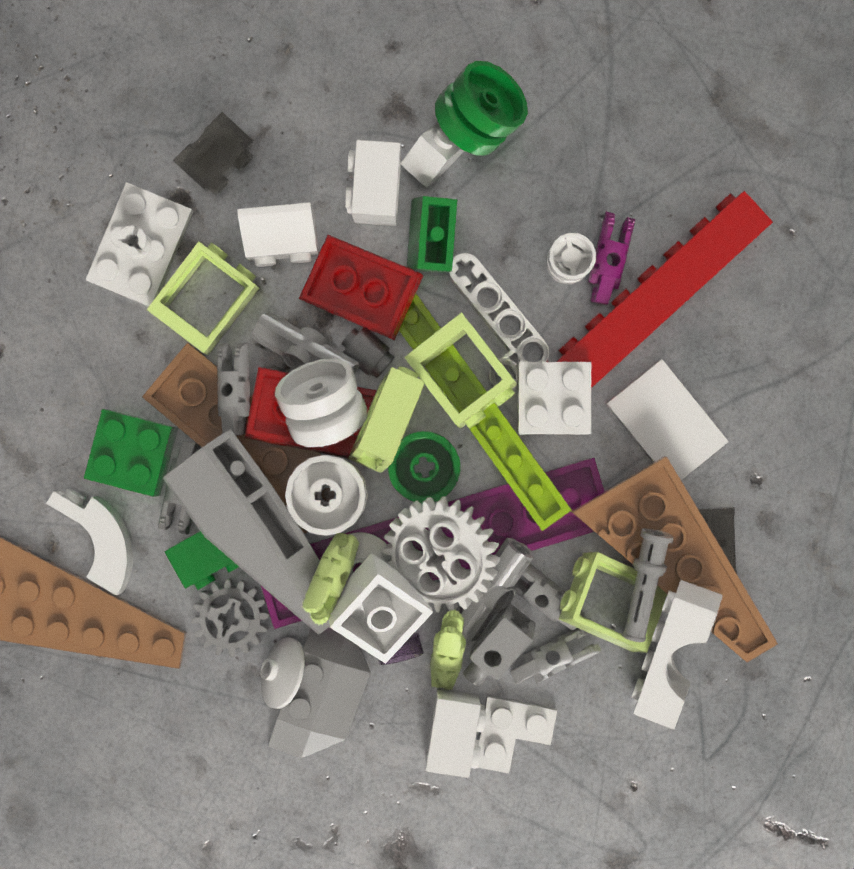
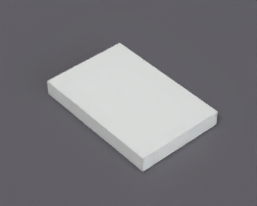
M662 359L606 403L651 461L654 463L666 456L680 480L684 479L729 442Z

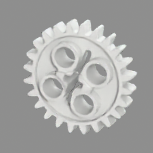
M444 496L437 502V505H435L431 497H428L423 502V506L418 501H415L410 506V510L404 508L398 514L399 518H395L389 526L392 530L384 536V539L390 542V544H387L382 550L383 553L392 556L386 563L399 571L428 605L430 602L434 603L436 613H439L445 604L450 611L456 610L459 604L464 610L467 609L472 603L471 600L477 603L483 596L482 592L487 593L492 586L489 580H493L498 574V571L492 567H495L500 561V557L491 554L499 546L498 543L488 542L487 540L494 532L493 529L482 530L480 527L485 518L472 519L473 507L468 508L465 512L460 511V500H457L451 507H448L447 499ZM441 527L450 529L454 538L447 537L442 532ZM411 540L420 543L423 551L415 549ZM458 559L467 561L471 569L463 568ZM428 572L436 574L440 583L433 581L429 577Z

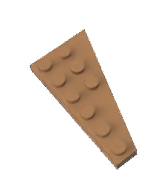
M666 456L572 511L573 514L632 564L640 555L643 537L640 536L642 529H655L673 535V542L668 544L664 561L667 569L663 576L659 577L657 586L666 594L669 591L676 593L680 581L683 580L723 595L711 632L746 662L778 644Z
M0 537V641L177 669L181 667L186 631L129 604L128 601L100 589L99 586L51 561H46L29 552L28 549Z

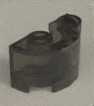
M221 112L205 128L198 140L189 144L173 159V162L203 190L217 195L226 187L229 182L227 177L235 169L242 171L250 163L253 155L249 150L254 140Z

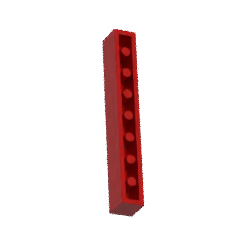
M745 190L737 197L730 193L715 207L719 213L712 220L709 221L706 217L702 218L689 230L693 235L689 241L682 245L678 240L663 254L667 259L666 262L658 269L652 264L637 278L641 284L632 293L626 288L610 302L615 308L604 317L601 313H598L584 326L589 331L579 341L573 336L558 350L563 356L556 362H591L592 388L769 227L773 221Z

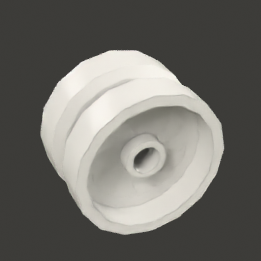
M336 358L320 359L306 363L288 373L276 386L275 397L281 411L286 416V424L290 434L299 445L322 447L337 443L362 427L367 418V407L362 394L357 390V380L353 369L344 360Z
M331 455L312 457L297 466L288 479L285 493L288 511L296 524L309 533L324 536L341 533L355 524L365 510L368 497L366 481L359 469L345 458ZM325 488H330V491L335 493L334 499H331L329 502L323 500L321 496Z

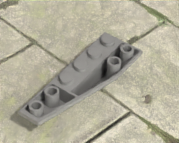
M231 429L203 446L163 477V480L205 538L317 634L330 627L328 620L323 625L315 624L310 617V613L306 612L302 607L310 582L320 561L275 489Z

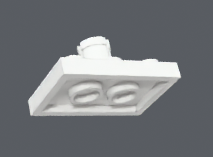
M126 182L85 280L149 307L161 291L194 211Z

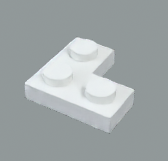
M487 695L485 727L483 733L480 732L479 747H481L478 768L509 774L516 739L551 745L557 709Z

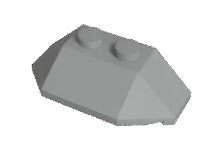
M328 627L320 634L310 629L303 647L305 664L301 684L292 701L280 709L268 744L269 747L303 758L346 740L371 671L360 646L331 627Z

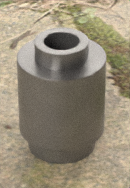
M364 327L360 332L355 328L352 329L341 343L345 347L343 353L358 361L359 369L367 376L371 373L375 378H378L395 358L389 352L390 348Z

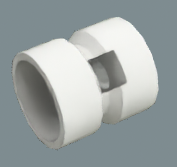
M579 233L561 235L554 241L546 255L548 274L561 284L572 285L580 282L588 275L596 262V251L593 243Z

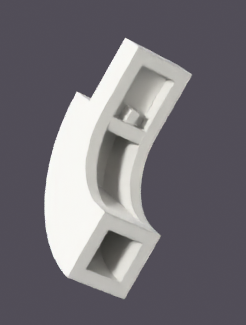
M69 488L65 492L62 490L53 491L46 504L81 524L92 538L95 555L93 565L86 578L115 595L124 593L131 577L134 557L130 533L120 514L100 496L91 497L86 505L84 504L86 498Z

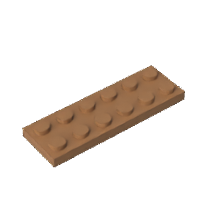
M187 342L142 398L201 447L223 434L221 417L218 416L217 366ZM250 394V397H249L250 408H251V403H252V398H253V396H252L251 394ZM246 416V428L249 416ZM245 434L236 435L286 507L285 493L287 483L296 467L309 458L322 456L319 452L247 439ZM325 488L321 496L323 500L329 502L331 499H334L335 493L330 491V488ZM299 526L303 533L306 534L308 532L307 530Z

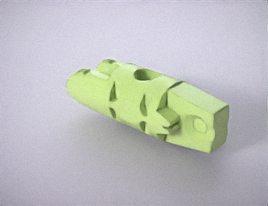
M335 534L310 582L302 607L306 612L310 613V617L315 624L323 625L329 620L353 568L359 546V541L353 535Z
M450 610L444 615L441 631L436 633L434 637L433 652L430 659L432 687L452 690L461 671L466 640L462 635L464 618L459 611Z

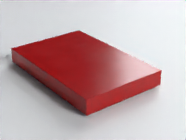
M327 235L299 299L391 340H395L424 275L331 235Z

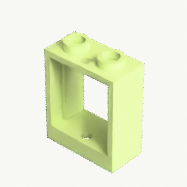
M198 242L147 308V311L201 352L209 355L260 288L253 283L256 276L241 264L235 269L224 261L228 254L211 242L206 247L201 242ZM205 258L244 287V290L208 337L169 308V305Z
M462 312L404 357L418 374L419 378L425 381L426 387L459 428H462L464 425H467L469 429L486 417L483 411L495 402L497 406H500L515 394L512 388L517 383ZM467 334L502 380L459 413L424 366Z
M391 367L378 386L368 410L367 418L360 429L348 459L380 473L393 462L425 384V381L418 379L416 372L405 367H398V369Z
M599 552L583 553L574 564L572 570L574 579L571 587L564 593L561 599L560 609L562 611L559 620L631 652L647 653L667 594L657 586L646 631V640L644 642H634L625 639L622 634L580 616V612L596 569L633 586L635 585L638 571Z

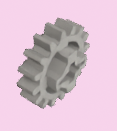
M231 578L226 579L224 588H221L215 582L211 584L212 594L205 590L199 594L204 603H195L193 605V609L200 612V615L193 617L191 623L200 624L201 627L194 635L195 637L204 635L207 638L203 645L205 649L212 644L216 645V655L218 656L224 649H228L230 657H235L239 647L246 654L250 651L248 642L251 641L253 644L258 645L262 641L257 632L266 633L269 627L261 623L262 620L270 617L269 612L261 611L260 608L266 603L265 598L257 600L254 597L258 591L257 587L252 588L249 592L245 590L246 581L241 580L237 587H233ZM231 594L228 603L224 605L212 604L217 597ZM245 600L250 604L254 616L247 614L243 605ZM235 605L234 617L239 619V621H235L227 629V618L222 615L230 611ZM208 619L214 622L218 630L217 635L211 630ZM239 630L250 632L240 640L230 641L233 633Z

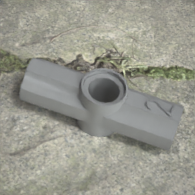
M269 311L261 315L252 332L253 340L281 355L284 362L293 370L309 362L333 358L346 361L352 367L354 375L359 368L358 361L329 346L325 337L315 329L310 327L299 329Z
M506 538L496 553V556L500 557V561L492 568L498 571V574L493 580H489L492 583L487 593L482 592L483 596L477 603L471 600L472 603L467 609L464 610L460 606L458 611L464 618L462 631L464 638L469 641H477L494 615L504 610L513 600L516 593L513 587L534 558L531 553L532 551L525 544L513 538Z

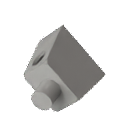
M510 603L497 614L472 646L469 656L472 662L463 672L465 678L478 687L488 675L498 680L533 641L536 623Z

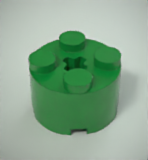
M420 431L409 434L401 440L394 460L388 466V473L393 487L399 494L410 501H418L423 504L428 497L437 502L454 489L460 476L461 465L456 449L446 438L437 433ZM420 457H426L430 463L434 462L435 469L429 471V477H422L421 472H415L414 465L419 464Z

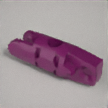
M605 211L596 248V262L590 271L588 282L593 283L590 302L608 305L612 290L619 289L636 219L627 217L622 224L618 242L612 241L610 239L615 224V214ZM608 255H610L612 258L611 265H609L607 262Z

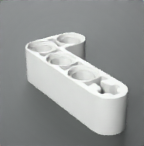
M459 254L453 258L452 272H448L449 279L508 351L499 361L503 366L509 367L514 372V380L517 385L512 388L513 390L518 386V362H527L522 352L524 346L535 344L540 348L542 356L539 362H546L548 360L549 347L480 261L471 254ZM460 263L464 267L469 264L473 267L470 274L476 282L480 277L485 280L477 284L472 293L467 290L472 285L471 281L465 275L460 278L456 276L459 269L457 265ZM486 289L493 291L497 297V303L490 308L482 307L477 301V295L480 291ZM505 317L515 318L519 323L518 333L515 335L504 334L500 329V321ZM493 367L490 368L488 374L491 387L498 384L495 379L496 371Z

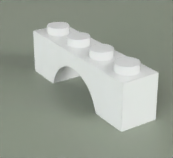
M683 580L680 581L676 593L668 592L662 608V612L668 613L666 622L658 620L651 640L658 643L656 651L648 649L641 670L648 672L646 679L638 678L631 697L638 700L634 715L675 729L691 682L676 668L672 653L687 644L707 642L723 595Z

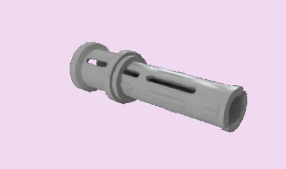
M644 528L641 530L640 536L643 537L640 555L639 558L634 560L633 564L635 566L634 569L638 572L622 636L634 642H644L646 640V631L658 579L666 572L665 556L668 544L672 543L674 538L669 533L655 529Z

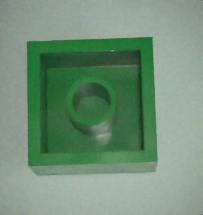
M102 409L83 479L151 497L161 496L164 484L163 477L167 473L178 427L113 410Z

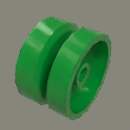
M476 60L468 64L457 75L455 81L450 83L439 94L435 102V116L440 128L449 140L463 151L480 156H487L494 152L506 140L507 136L514 133L525 122L528 115L527 100L520 86L501 67L488 61Z

